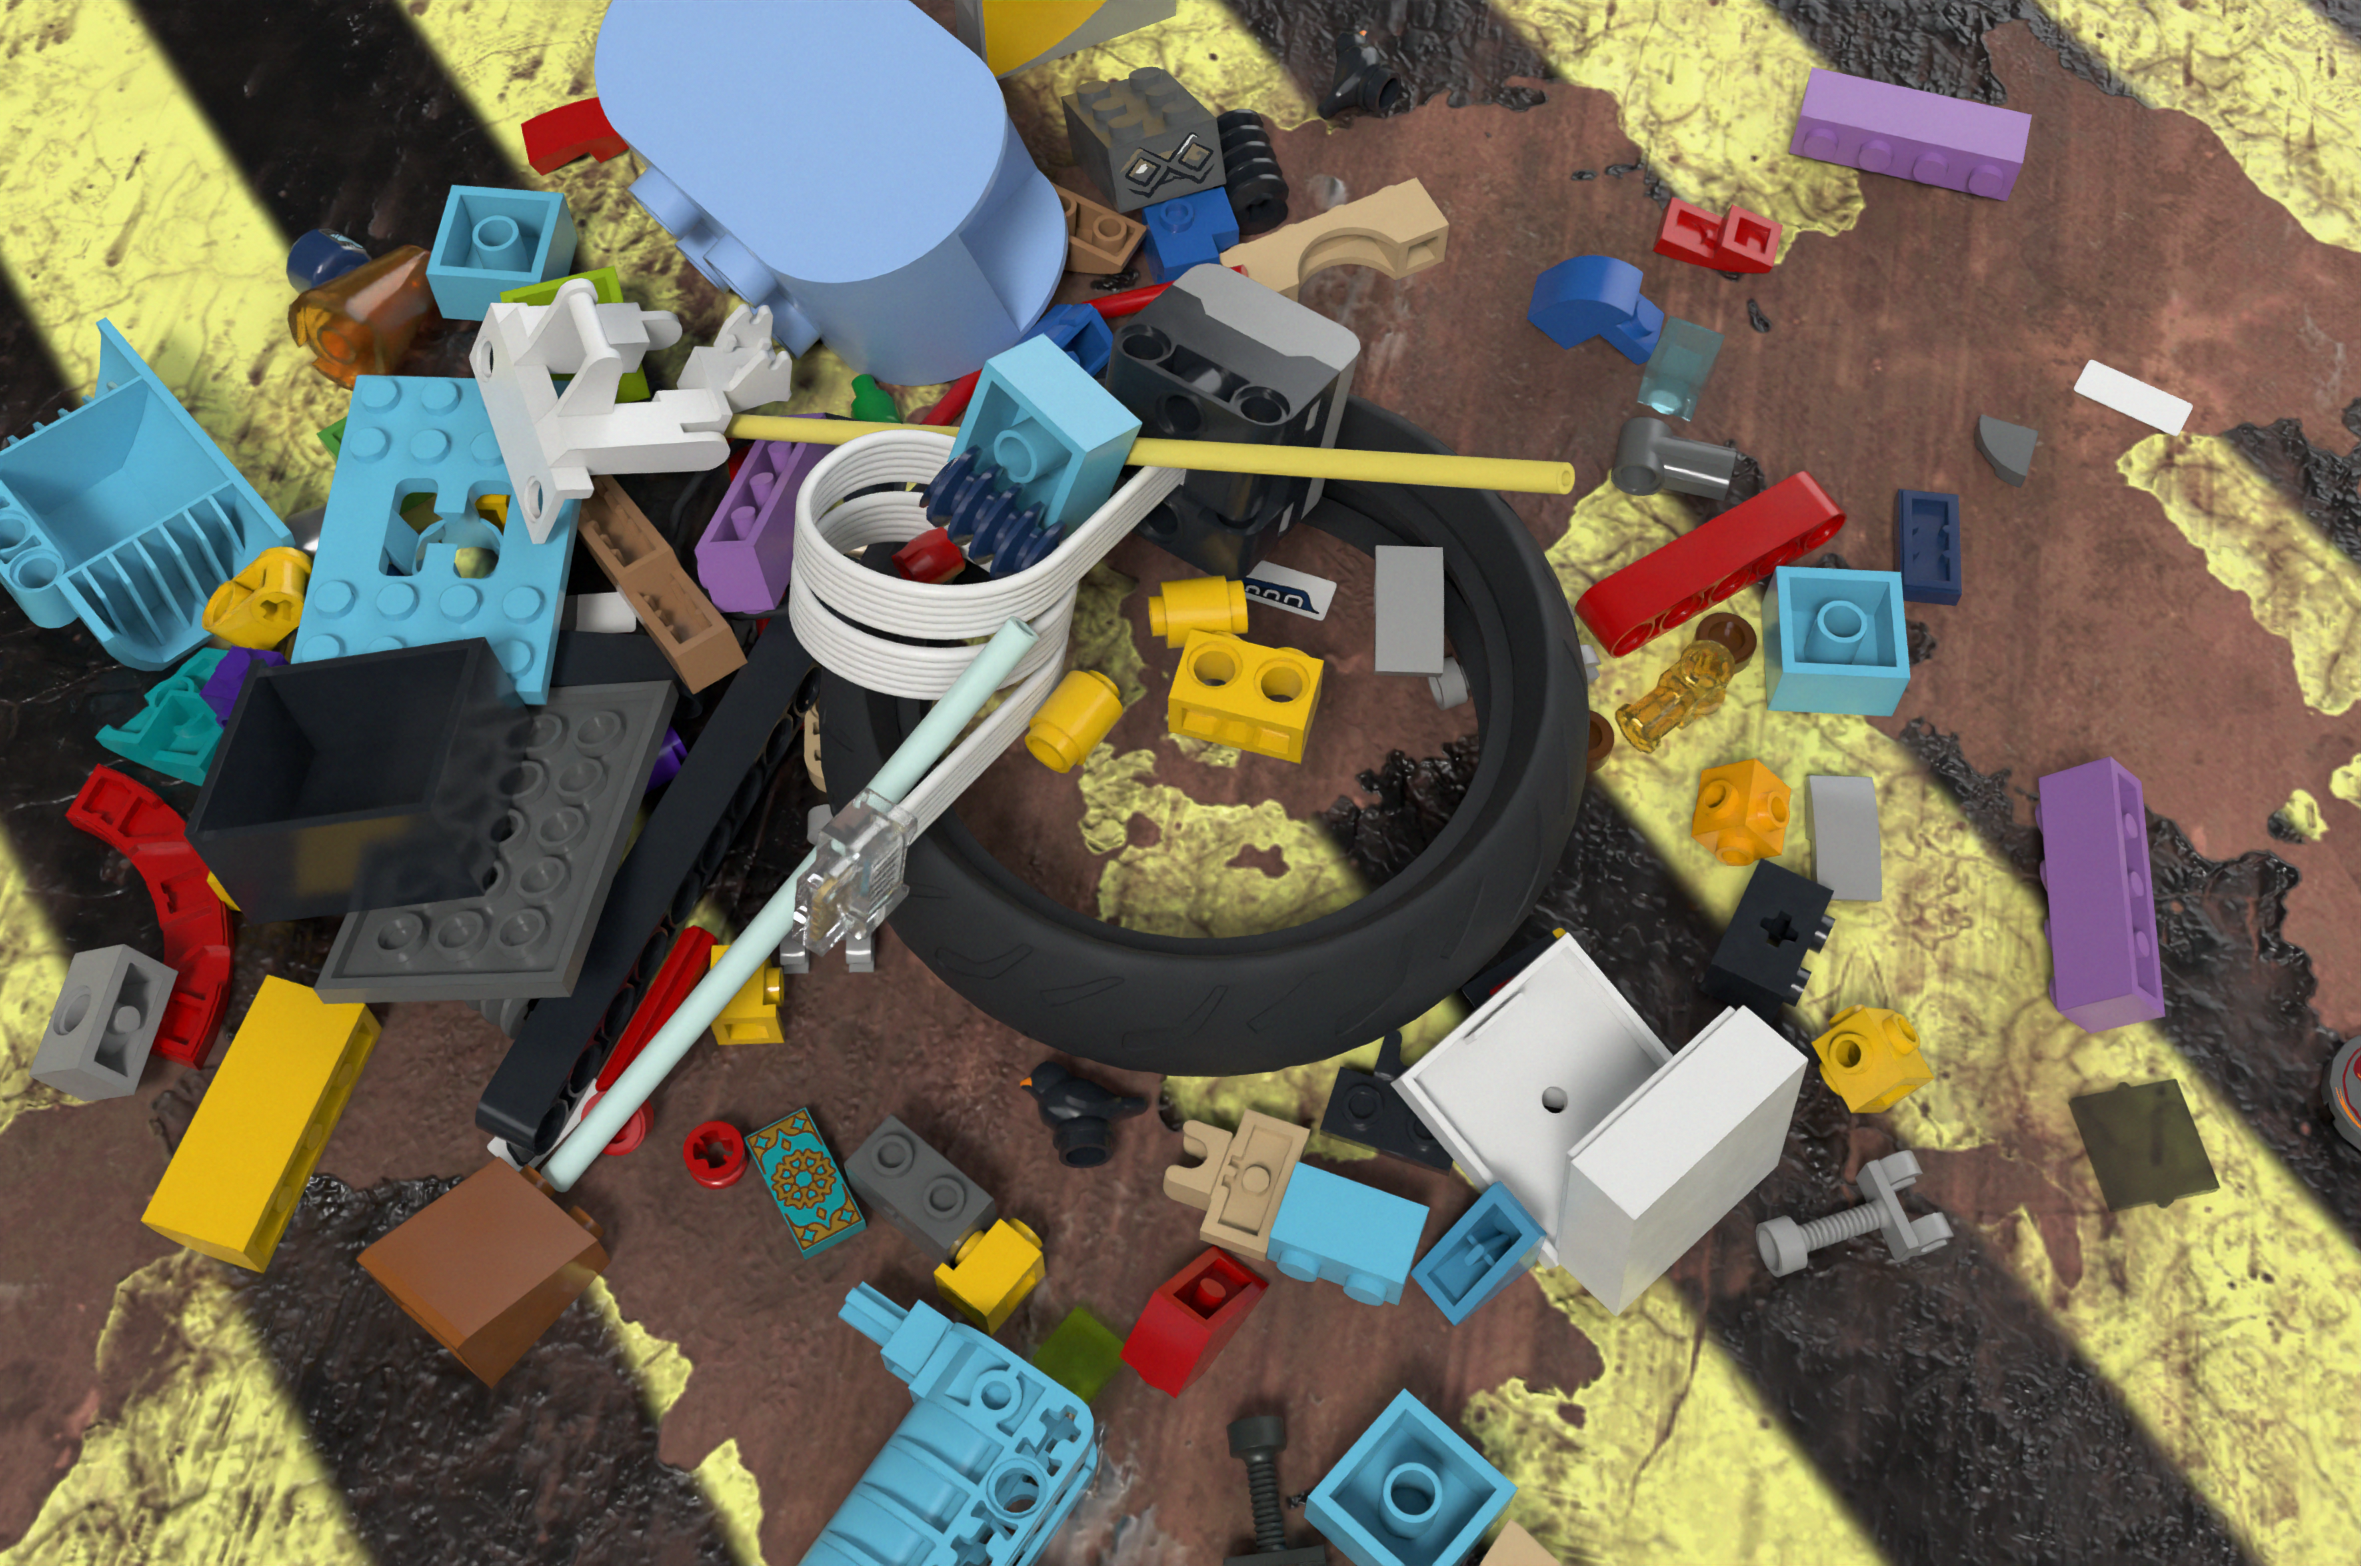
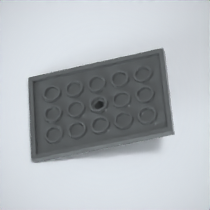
M672 680L550 687L546 705L524 704L534 723L485 896L347 913L313 989L324 1004L571 997L679 698V693Z

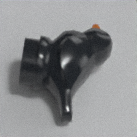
M1363 30L1359 33L1344 32L1337 38L1335 48L1337 63L1332 90L1316 109L1318 116L1327 120L1339 110L1359 105L1362 110L1367 112L1375 111L1383 114L1395 102L1401 87V76L1393 71L1389 64L1381 62V57L1377 50L1371 44H1367V31Z
M1045 1061L1033 1069L1029 1077L1020 1081V1087L1029 1092L1038 1102V1114L1042 1123L1054 1131L1052 1142L1055 1149L1058 1150L1059 1161L1063 1165L1072 1168L1097 1167L1111 1160L1113 1157L1112 1145L1116 1142V1131L1113 1126L1121 1120L1142 1115L1148 1110L1146 1097H1119L1093 1081L1072 1076L1063 1066L1054 1061Z

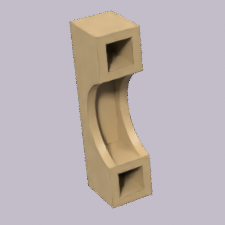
M1416 177L1395 186H1386L1377 193L1352 203L1337 205L1326 213L1298 224L1286 225L1277 232L1249 243L1237 244L1226 252L1219 254V265L1229 268L1243 264L1250 279L1298 303V292L1303 284L1315 273L1331 266L1342 264L1364 265L1377 269L1394 280H1398L1443 262L1445 259L1449 223Z

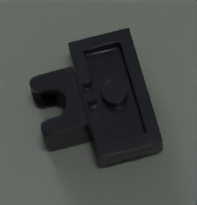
M1395 1030L1384 1037L1373 1077L1340 1066L1320 1127V1135L1449 1177L1454 1159L1390 1084L1409 1068L1400 1059L1402 1035L1398 1030Z

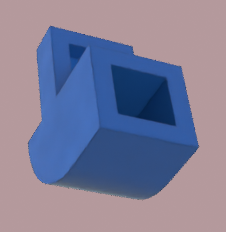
M1587 255L1563 261L1538 275L1527 319L1565 350L1600 334L1638 366L1655 357L1664 313L1639 293L1643 277L1642 271L1619 259Z

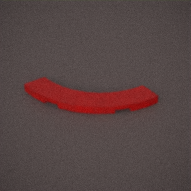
M98 763L65 817L74 827L89 832L115 847L133 863L145 879L155 903L160 928L163 930L165 955L162 964L178 971L149 1053L201 1071L221 1027L233 981L235 941L231 910L224 901L220 900L208 884L207 878L210 869L183 835L187 823L151 789L123 773Z

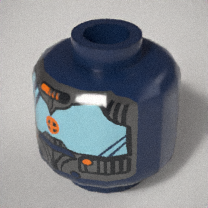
M328 228L313 229L302 235L290 249L286 265L289 283L300 295L322 309L335 313L348 311L363 301L373 285L375 269L371 256L362 246L337 231Z

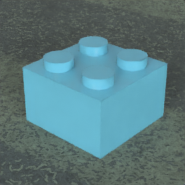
M451 186L425 273L443 318L484 321L490 303H502L500 292L568 276L578 237L564 193Z
M1042 333L986 360L947 462L949 463L964 451L977 444L983 450V453L975 470L980 474L996 463L1000 464L1004 471L996 489L1002 492L1015 483L1020 482L1025 487V490L1017 508L1023 511L1038 501L1044 503L1046 509L1038 526L1044 530L1062 519L1067 524L1061 539L1063 541L1107 502L1142 426V422Z
M1776 566L1761 605L1767 710L1892 716L1910 681L1901 572Z
M1404 1388L1308 1496L1304 1518L1357 1566H1459L1508 1509L1518 1488Z

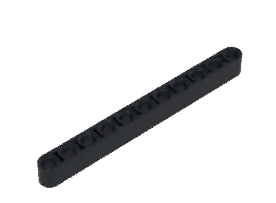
M847 553L843 554L854 562L860 559ZM790 587L779 605L789 603ZM824 601L820 602L825 609L836 616L837 610L827 605ZM789 615L771 617L746 658L748 663L740 668L614 876L572 996L540 998L489 1082L475 1113V1124L478 1129L537 1156H541L549 1151L561 1135L804 722L807 711L811 710L820 694L823 665L814 659L798 641L791 626Z

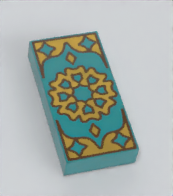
M806 1107L744 1138L805 1260L867 1228L862 1214Z

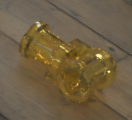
M1699 640L1689 644L1681 653L1680 660L1660 675L1656 688L1634 705L1625 703L1615 711V720L1626 740L1638 751L1652 754L1661 746V738L1676 726L1682 731L1697 718L1708 717L1716 713L1723 705L1726 687L1732 681L1736 669L1734 657L1729 649L1719 642L1711 640Z

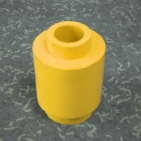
M1225 575L1163 581L1160 582V596L1148 597L1152 637L1165 636L1167 649L1185 647L1190 629L1207 633L1221 631L1233 635L1248 633L1247 604L1242 580L1226 581Z
M1077 670L1070 671L1030 719L1029 726L1031 730L1024 739L1029 751L1044 765L1059 773H1068L1074 765H1083L1123 715V707L1118 700L1120 692L1116 685L1105 675L1094 670H1089L1086 673Z

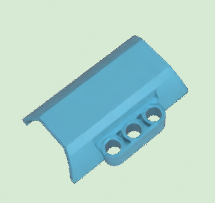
M107 317L96 322L101 334L100 370L94 398L89 395L83 396L82 400L85 405L71 413L63 408L59 409L57 412L60 419L46 427L37 421L32 424L36 432L22 440L13 435L8 437L7 439L11 446L0 451V582L36 625L45 628H60L80 617L105 650L123 665L143 671H162L216 637V635L203 629L202 616L209 599L221 584L232 580L252 563L261 552L268 548L279 546L294 548L296 542L290 530Z

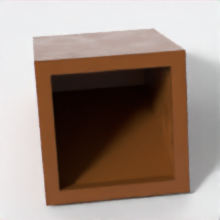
M500 1156L366 1248L356 1258L357 1262L396 1305L491 1389L611 1262L598 1241L605 1232L587 1213L576 1205L568 1213L564 1212L550 1200L556 1193V1190L541 1174L528 1164H525L518 1172Z

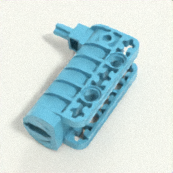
M862 1281L857 1289L852 1288L845 1298L846 1304L838 1313V1317L883 1347L880 1354L885 1368L910 1385L908 1389L914 1405L797 1566H986L989 1561L992 1562L990 1566H1013L1018 1556H1022L1016 1566H1035L1093 1481L1098 1470V1452L1094 1442V1419L1089 1407L1071 1391L982 1332L959 1322L952 1323L951 1320L920 1299L911 1311L907 1312ZM1067 1412L1076 1416L1074 1421L1065 1416ZM1053 1446H1055V1447L1053 1448V1450L1051 1451V1453L1049 1454V1453H1048L1049 1450H1050ZM1084 1465L1083 1468L1077 1473L1080 1466ZM1053 1466L1060 1467L1053 1477L1049 1475L1053 1470ZM1031 1476L1038 1483L1039 1487L1025 1482ZM1060 1495H1064L1060 1503L1056 1505L1055 1503ZM1021 1499H1029L1036 1502L1030 1509L1021 1513H1011L1006 1510L1013 1502ZM1045 1519V1521H1044V1523H1043L1041 1529L1034 1535V1533L1036 1532V1530L1038 1529V1527L1041 1525V1523H1042L1043 1520ZM1004 1527L1016 1530L1014 1535H1011ZM993 1534L987 1545L983 1544L987 1536Z

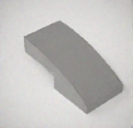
M1375 546L1373 675L1441 677L1443 675V547Z
M1823 775L1806 776V839H1811V880L1834 890L1830 901L1873 903L1882 901L1880 833L1873 778Z

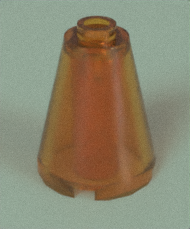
M404 245L302 292L289 305L287 321L292 338L298 348L307 343L318 357L311 364L320 374L339 387L350 391L354 390L357 375L391 376L436 303L425 274L432 252L415 245Z

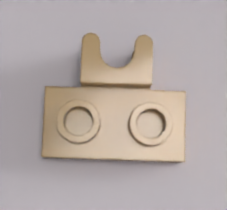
M1248 1108L1245 1109L1235 1138H1233L1232 1132L1197 1120L1186 1121L1183 1125L1184 1150L1188 1154L1198 1157L1204 1163L1192 1169L1179 1165L1169 1166L1164 1176V1192L1173 1200L1207 1211L1200 1229V1240L1265 1262L1272 1227L1296 1162L1302 1161L1309 1142L1310 1129Z

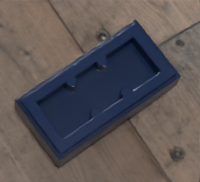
M1898 489L1894 499L1895 572H1901L1903 601L1957 605L1962 595L1959 495Z

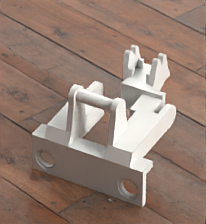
M583 278L572 279L564 283L550 306H528L527 303H490L469 360L533 544H545L565 499L591 497L594 487L589 475L688 472L716 468L724 463L730 454V448L723 434L734 413L773 401L788 402L792 395L790 391L792 360L788 351H781L776 357L771 341L773 314L768 305L761 306L755 315L752 314L748 304L740 305L724 322L713 344L714 347L694 346L676 383L679 390L657 391L652 402L614 404L622 373H636L646 351L668 348L680 339L683 330L677 315L665 310L641 311L638 302L597 304L598 295L593 283ZM491 347H492V349H493V359H494V361H493V370H492V373H491V369H490V351H491ZM577 373L558 399L550 374ZM540 485L543 495V505L541 513L538 506V492Z

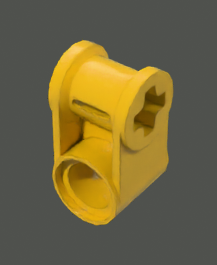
M272 547L261 552L245 569L232 580L221 584L213 593L203 612V629L238 647L272 651L279 641L300 624L306 598L304 596L305 588L309 585L313 568L312 560L302 551L292 547Z

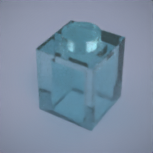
M1670 316L1646 365L1637 401L1651 406L1661 413L1673 414L1691 421L1714 374L1725 335Z

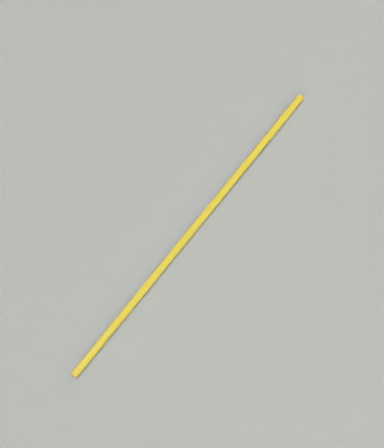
M733 414L723 435L725 438L842 445L866 434L895 429L924 430L956 438L960 427ZM1136 437L1124 465L1563 495L1568 494L1572 490L1575 481L1574 468L1568 462Z

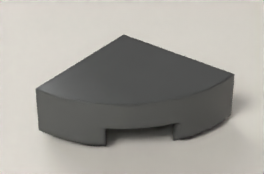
M1981 414L1974 432L1977 450L1979 452L1982 451L1986 459L1996 468L1994 472L1996 476L2013 486L2021 488L2027 476L2039 431Z

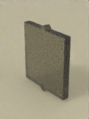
M2177 1079L2130 1087L2126 1082H2120L2114 1090L2074 1097L2068 1102L2109 1212L2157 1204L2158 1207L2166 1209L2174 1200L2214 1193L2220 1189Z

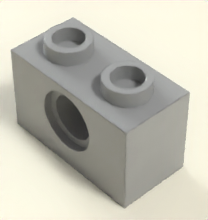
M125 944L75 953L28 1076L85 1102L134 1095L178 971Z

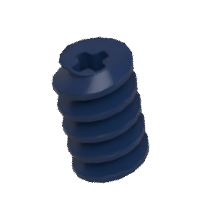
M976 444L951 460L941 469L924 491L919 507H927L926 519L935 528L949 525L947 538L956 547L964 546L971 542L968 557L975 564L982 565L992 561L989 576L993 580H998L1024 571L1050 555L1060 546L1059 543L1067 528V524L1061 519L1042 530L1038 524L1046 509L1045 504L1038 501L1023 511L1017 508L1025 487L1020 482H1017L1006 490L999 492L996 486L1004 469L1000 464L996 463L979 474L975 468L983 450Z

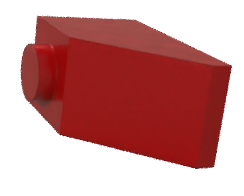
M1213 1245L1154 1291L1121 1350L1119 1357L1135 1368L1147 1384L1164 1390L1176 1399L1207 1371L1263 1297L1269 1284Z

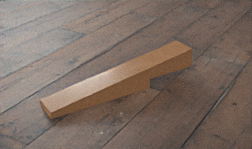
M611 474L589 475L594 490L590 498L582 499L576 534L691 693L694 695L747 664L748 662L729 624L683 570L673 549Z

